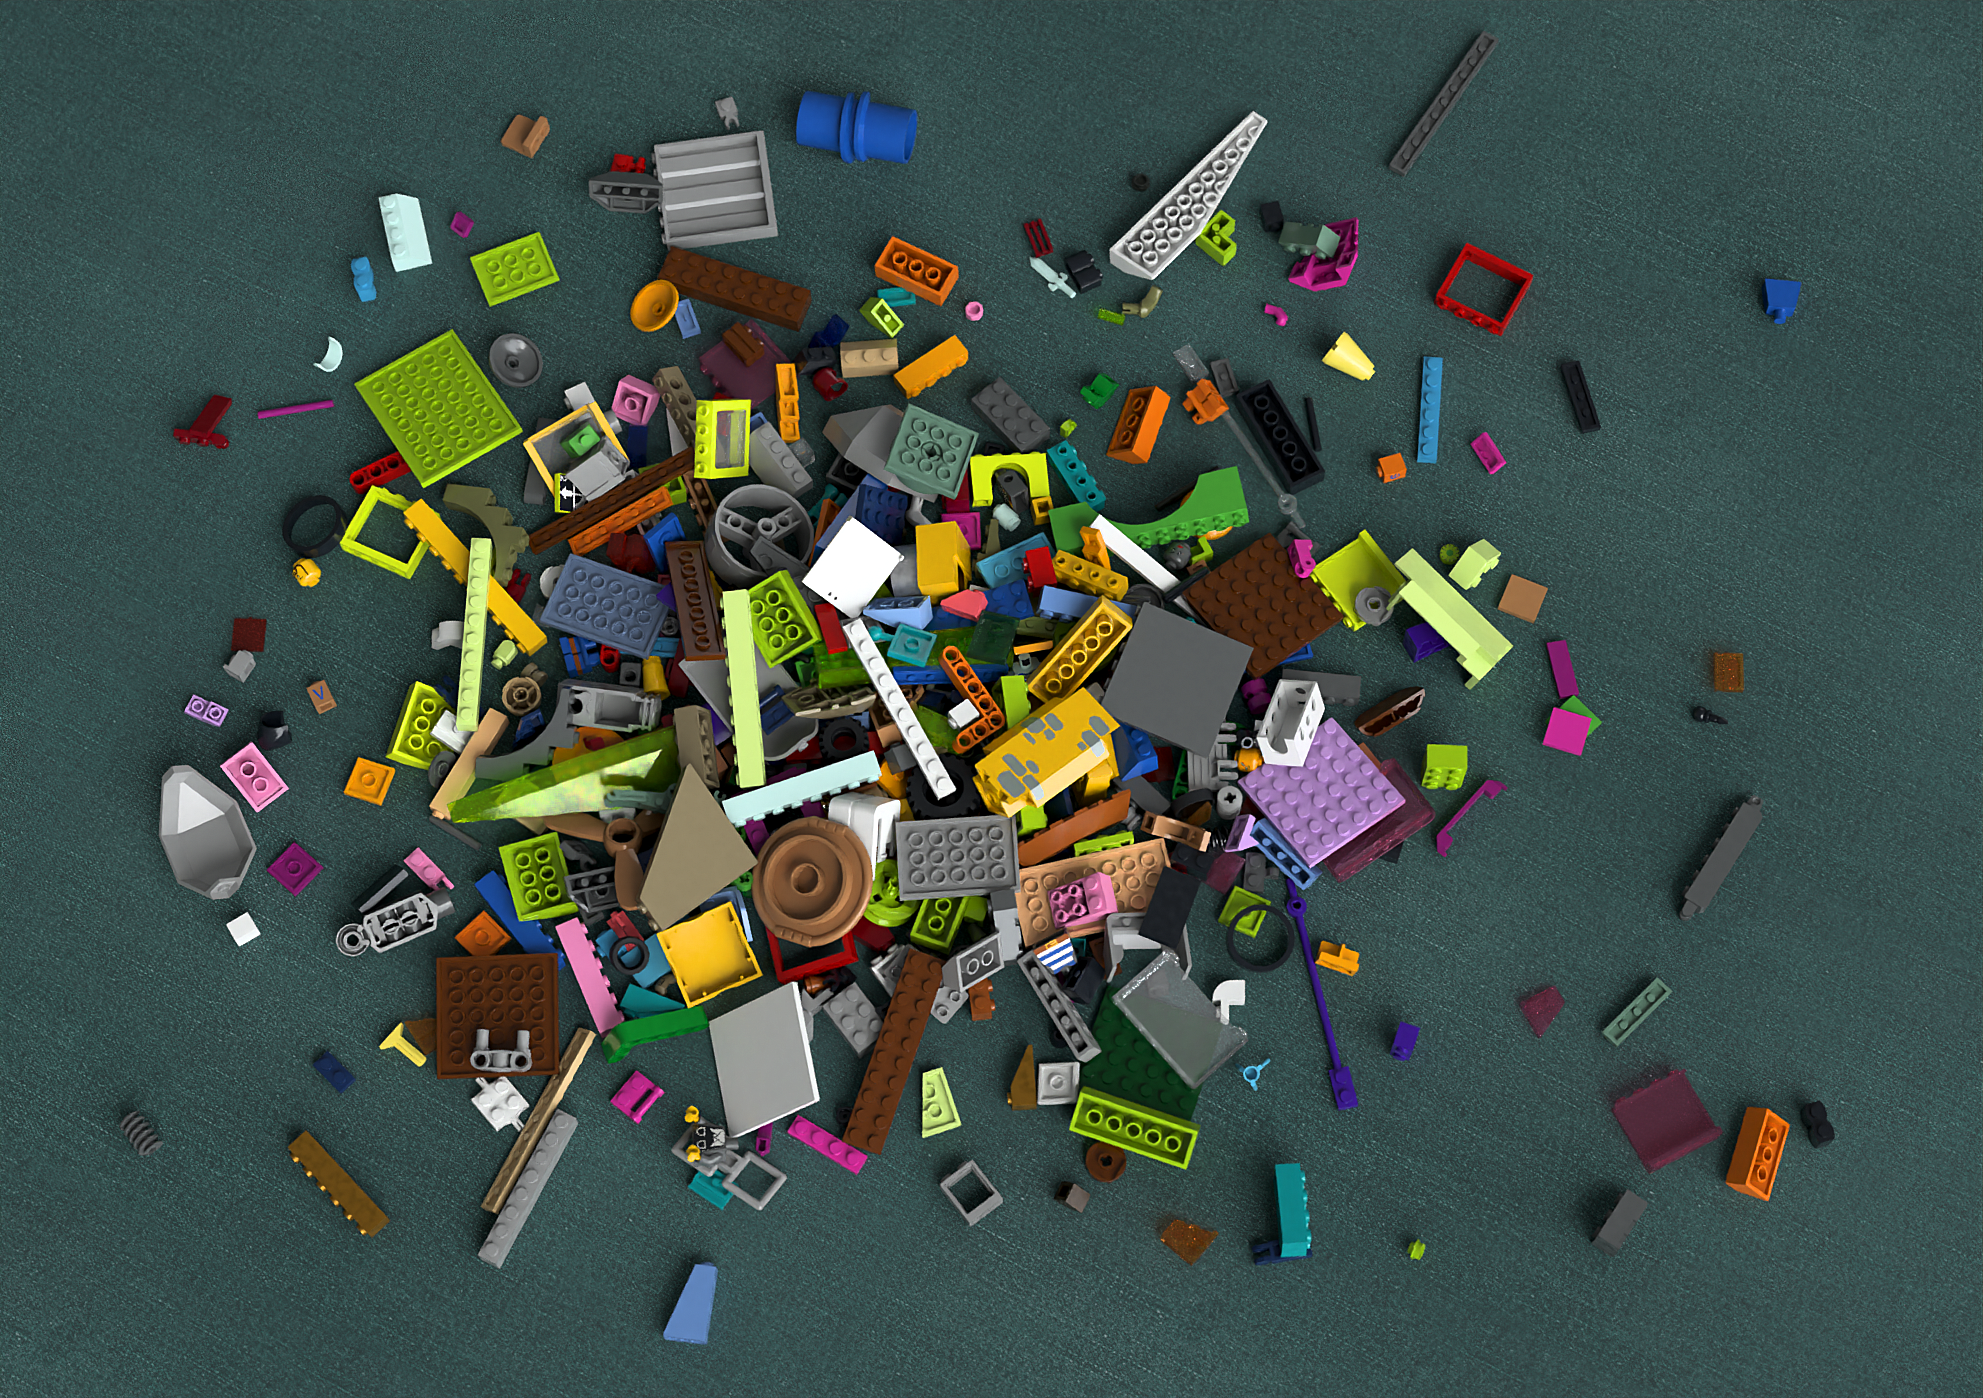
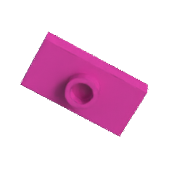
M1483 432L1470 443L1489 474H1494L1507 463L1487 432Z

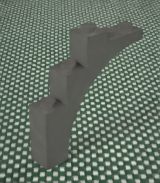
M572 686L561 688L559 704L552 720L534 741L525 747L509 753L479 755L476 758L475 777L523 782L525 777L529 775L527 763L548 765L550 760L553 761L554 749H551L552 746L572 749L575 744H578L580 733L577 732V726L569 725V723L573 722L571 704H574L575 692H572Z

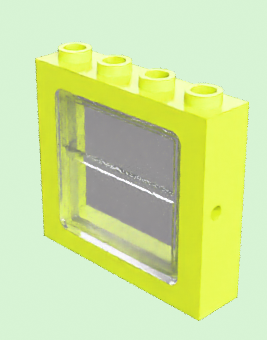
M697 400L694 478L716 479L748 476L751 400Z

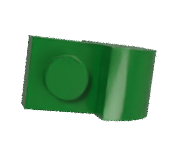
M1101 373L1097 375L1091 386H1084L1080 393L1084 395L1083 399L1095 409H1099L1111 398L1120 384L1106 373Z

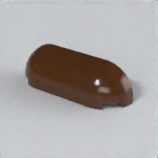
M1413 686L1398 691L1362 713L1355 721L1356 728L1367 736L1376 737L1382 735L1415 715L1421 709L1420 706L1423 697H1425L1424 688Z

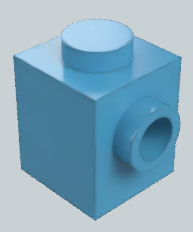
M612 928L609 931L601 932L597 937L598 939L595 940L598 945L596 947L597 952L602 958L606 956L609 961L610 949L613 943L619 939ZM625 945L618 951V959L628 953Z

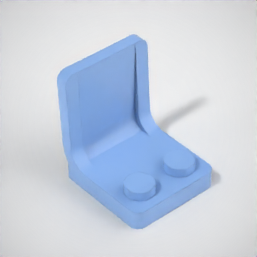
M737 886L723 888L699 905L702 913L730 900L740 924L744 928L747 941H753L741 892L737 890Z

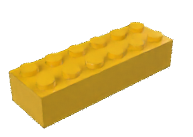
M1101 595L1026 679L1028 690L1044 703H1047L1054 697L1066 700L1133 627L1132 618L1105 596Z

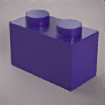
M1400 1022L1390 1055H1393V1058L1399 1061H1409L1420 1028Z

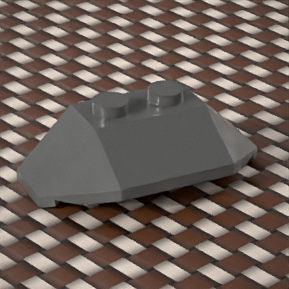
M610 171L589 179V197L593 200L595 199L609 211L646 214L663 202V184L648 174Z
M615 866L563 877L567 897L586 913L620 906L615 887Z

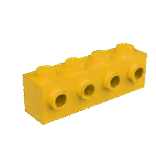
M1058 550L1052 559L1057 582L1068 585L1072 589L1080 590L1094 597L1103 595L1108 600L1117 602L1122 600L1128 590V577L1077 556Z

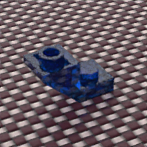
M833 315L825 330L815 333L808 347L820 348L830 346L833 349L842 341L850 326L838 315Z
M629 425L627 457L630 460L629 467H647L648 426Z

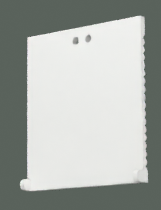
M849 516L843 526H841V529H839V532L827 545L825 551L813 564L811 570L802 579V582L847 616L856 618L867 606L897 563L904 559V556L852 516Z

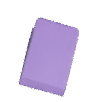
M1251 814L1236 816L1224 851H1241L1259 844L1250 836L1255 817Z

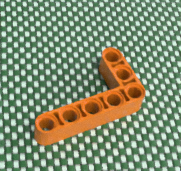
M948 646L939 654V664L964 700L968 698L979 712V721L959 733L952 742L955 752L965 753L996 733L1004 725L1005 717L960 651L954 646ZM945 654H950L953 660H948ZM957 670H961L964 673V677L959 676ZM968 686H972L975 689V693L970 692ZM979 702H983L987 709H982ZM991 718L998 722V726L991 723ZM975 728L981 730L982 736L976 734ZM959 739H964L967 746L961 745Z

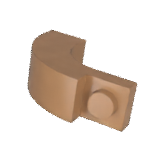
M1150 811L1145 812L1140 830L1152 835L1179 841L1204 852L1211 832L1206 831L1204 828Z

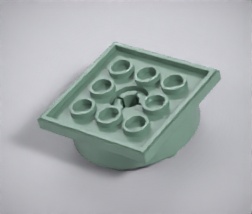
M908 403L897 434L891 443L883 470L895 474L905 486L913 491L929 495L942 494L955 500L979 433Z

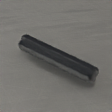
M1207 567L1201 568L1161 596L1162 600L1166 604L1172 602L1182 595L1183 591L1209 574L1210 571Z

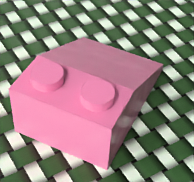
M252 741L220 764V767L256 812H259L289 789Z

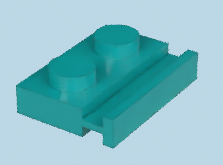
M718 1170L710 1177L698 1171L688 1186L690 1190L720 1210L724 1209L726 1203L733 1196V1193L722 1186V1181L726 1176ZM734 1181L732 1182L734 1185L739 1187V1184H737Z

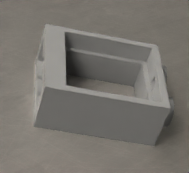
M973 1160L960 1164L957 1167L958 1171L953 1175L947 1174L941 1179L942 1183L940 1184L941 1191L969 1227L1003 1203L1001 1195ZM972 1171L991 1197L968 1214L949 1188Z

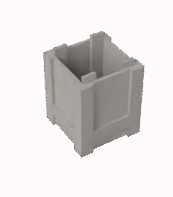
M604 435L598 443L582 456L571 459L569 471L565 474V479L572 481L585 496V501L591 502L625 480V473L627 467L630 466V462L614 446L608 436Z

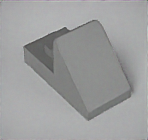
M803 988L802 1009L806 1008L814 1016L823 1009L822 1006L835 997L834 993L830 992V988L822 989L814 996L815 999H812Z

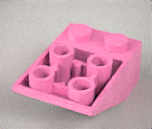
M1101 872L1047 891L1055 929L1106 919L1112 913H1118L1111 878Z

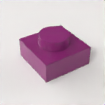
M461 211L456 212L450 228L461 237L466 238L471 231L474 221Z

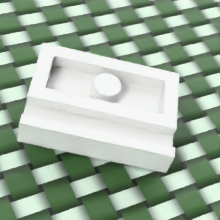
M445 710L429 734L461 755L475 731H458L456 726L457 717L448 710Z

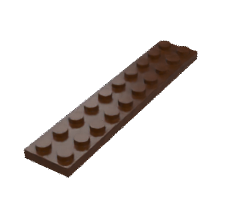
M909 948L841 1142L881 1155L943 978L942 967L947 961Z

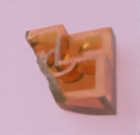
M1175 1219L1162 1233L1160 1241L1192 1266L1212 1244L1219 1233L1215 1230L1212 1232L1202 1230L1198 1225H1188L1184 1221Z

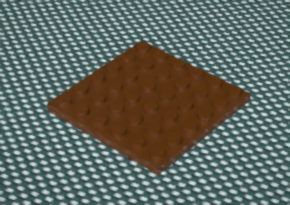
M1270 532L1207 574L1180 595L1210 630L1254 648L1245 668L1254 681L1344 618L1343 614L1309 576L1301 578L1295 574L1288 552Z
M558 953L436 958L438 1080L560 1075ZM477 1029L489 1030L488 1048H490V1051H514L517 1047V1031H529V1050H531L532 1067L525 1072L482 1071L473 1067L470 1058L474 1048H476ZM484 1055L477 1058L478 1066H482L485 1063L486 1058ZM520 1057L517 1060L518 1067H523L526 1064L525 1057Z

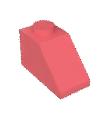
M966 589L942 600L940 605L945 612L979 623L988 601L983 592Z

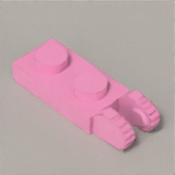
M419 847L403 860L430 889L434 891L440 889L437 884L441 880L447 888L452 889L454 887L445 874Z

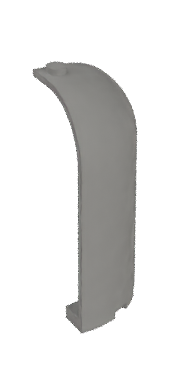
M726 629L721 632L723 639L726 636ZM754 641L759 700L774 690L773 687L777 684L785 694L798 688V685L781 664L771 669L769 668ZM725 648L726 656H728V648ZM684 658L678 665L730 732L735 734V726L731 725L733 707H730L729 695H732L731 687H728L727 676L730 675V670L726 667L725 660L685 661ZM778 696L761 708L760 716L782 699ZM794 716L768 736L762 729L764 760H780L796 750L801 752L809 746L807 742L818 732V718Z

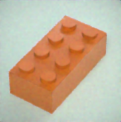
M893 236L875 264V275L902 287L909 292H913L915 295L939 306H942L959 277L958 266Z

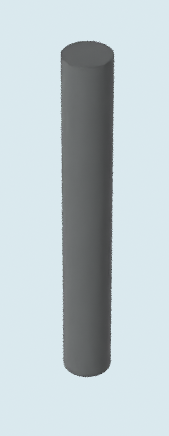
M430 816L429 821L477 851L481 848L482 844L438 817Z

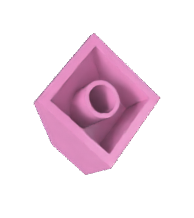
M627 375L619 380L611 409L616 417L644 429L658 405L660 394L655 386Z

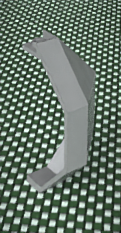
M889 404L830 416L822 433L845 459L891 487L930 502H935L939 494L929 495L913 491L905 486L895 474L883 470L891 443L897 434L904 412Z
M189 765L171 766L162 776L159 838L178 884L212 900L230 898L240 888L257 849L237 801Z

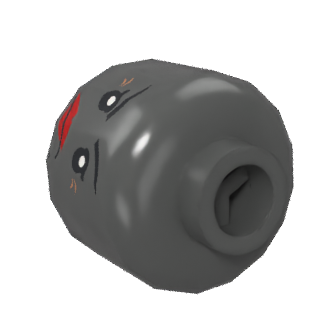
M1182 541L1172 542L1163 555V559L1166 562L1165 565L1171 570L1184 569L1192 556L1190 547Z

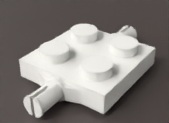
M500 1077L489 1084L484 1078H477L475 1081L481 1086L482 1090L471 1101L491 1126L498 1132L505 1125L512 1123L518 1132L521 1131V1128L523 1130L525 1125H523L518 1117L529 1107V1104L506 1077Z

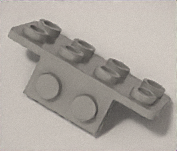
M911 944L905 946L884 972L895 984H897L909 948L917 950ZM928 951L925 953V954L931 955V956H933V957L939 958V957H938L936 954H934V953H931V954H930ZM942 978L930 1013L940 1022L947 1023L968 999L969 993L966 990L960 993L944 986Z

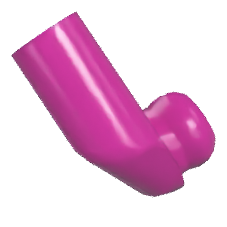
M1270 304L1266 305L1264 313L1276 316V324L1285 326L1288 316L1284 310Z

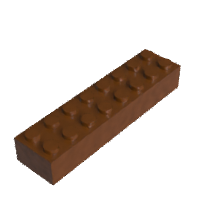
M671 246L658 276V280H667L676 287L678 294L799 332L812 302L811 290Z

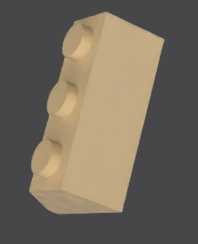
M897 339L842 342L841 368L843 378L893 375L899 372Z

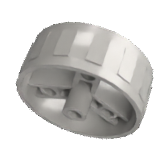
M748 485L732 491L717 507L707 526L705 551L713 570L722 580L729 585L734 584L739 589H746L748 591L769 578L749 553L760 535L775 544L793 533L799 547V561L806 564L814 543V530L806 510L787 492L767 485ZM740 506H754L766 509L776 514V516L771 519L762 518L758 523H755L730 509ZM721 536L744 546L742 553L745 558L750 560L751 569L743 566L732 557L725 548Z

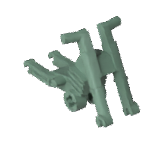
M677 783L671 784L663 793L614 789V795L611 796L610 793H607L604 805L608 808L646 809L654 814L661 813L666 815ZM717 790L713 797L721 807L722 801L726 799V795L723 794L721 798H718L719 791Z

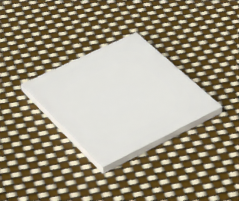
M797 982L786 984L709 1021L729 1137L742 1136L820 1101Z

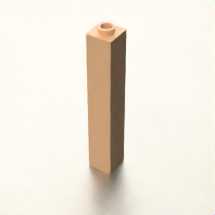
M489 708L478 726V732L473 734L429 805L433 816L441 820L444 818L450 821L476 778V758L479 755H490L510 722L506 715Z

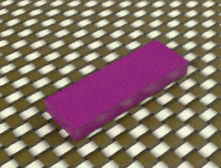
M1566 640L1546 643L1559 699L1569 698L1573 695L1578 696L1579 691Z

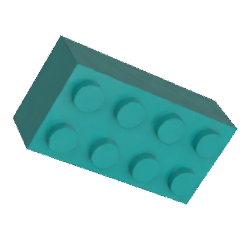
M1300 1163L1276 1164L1273 1183L1281 1257L1306 1256L1307 1249H1310L1311 1230L1308 1229L1309 1210L1306 1209L1307 1191L1304 1190L1305 1171L1301 1170Z

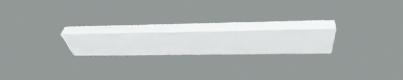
M1100 514L1097 515L1089 526L1090 528L1099 529L1105 546L1161 593L1164 594L1181 583ZM1181 596L1172 601L1201 626L1207 627Z

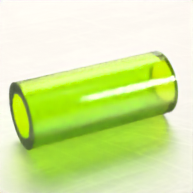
M1100 308L1098 319L1121 326L1124 325L1126 315Z

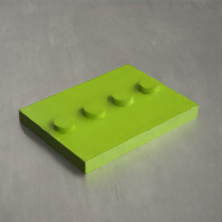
M540 232L470 257L490 307L560 281Z

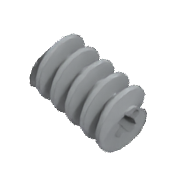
M1234 786L1223 787L1217 795L1216 812L1218 816L1225 820L1236 818L1241 811L1242 794Z

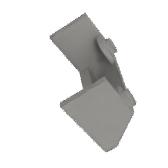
M1146 912L1110 914L1105 922L1103 948L1107 982H1111L1117 968V963L1123 958V949H1161L1162 956L1166 961L1179 963L1181 980H1186L1192 967L1186 924L1175 950L1138 935Z

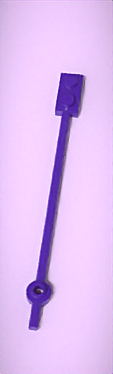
M1291 878L1286 879L1290 900L1287 903L1286 910L1291 917L1296 919L1334 1069L1328 1070L1336 1106L1338 1111L1358 1107L1349 1066H1341L1303 918L1307 904L1303 898L1298 897L1295 883ZM1299 904L1300 908L1296 909L1293 907V905Z

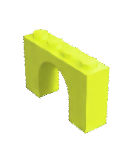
M997 453L991 456L977 454L969 460L968 470L972 507L991 506L993 500L991 478L1002 468L1017 471L1024 477L1030 504L1036 498L1050 496L1045 453H1012L1010 455Z

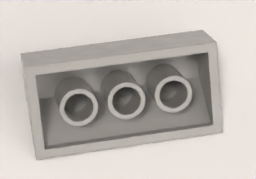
M769 421L750 434L749 465L764 485L785 491L795 499L813 488L812 478Z

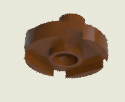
M1106 1142L1095 1143L1087 1152L1086 1169L1095 1180L1111 1183L1120 1178L1126 1169L1125 1152L1123 1148ZM1110 1157V1163L1112 1164L1110 1166H1103L1101 1158L1106 1159Z

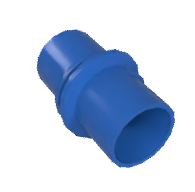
M806 91L798 112L796 139L798 145L840 152L844 163H853L855 159L859 162H865L868 158L907 164L910 160L916 138L917 112L916 109L871 102L870 92L867 91L862 92L860 99H856L853 92H848L846 97Z

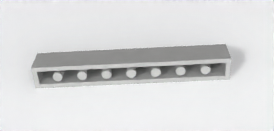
M559 1109L556 1110L478 1254L481 1260L500 1269L578 1125L575 1117Z

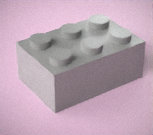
M854 982L825 1003L822 1008L825 1015L860 1059L874 1049L883 1021L875 1012L874 1006Z

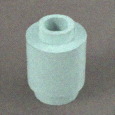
M1005 503L1002 505L998 504L992 511L994 513L992 518L999 520V524L1006 530L1013 531L1021 522L1018 518L1019 515Z

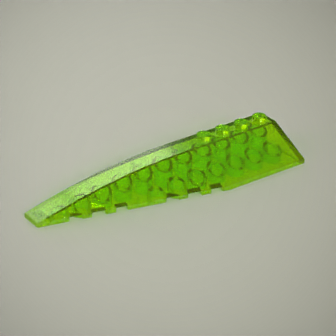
M674 725L555 764L448 803L447 807L452 822L464 823L480 820L618 810L624 807L608 808L604 805L607 793H610L611 796L614 795V789L663 793L671 784L677 783L681 773V766L677 759L679 748L675 742V735L677 734Z

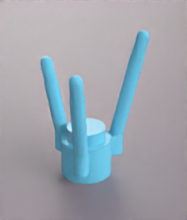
M1267 1058L1257 1067L1250 1065L1243 1068L1239 1064H1235V1067L1243 1073L1246 1081L1251 1082L1252 1088L1256 1091L1257 1085L1255 1081L1260 1076V1070L1270 1062V1059Z

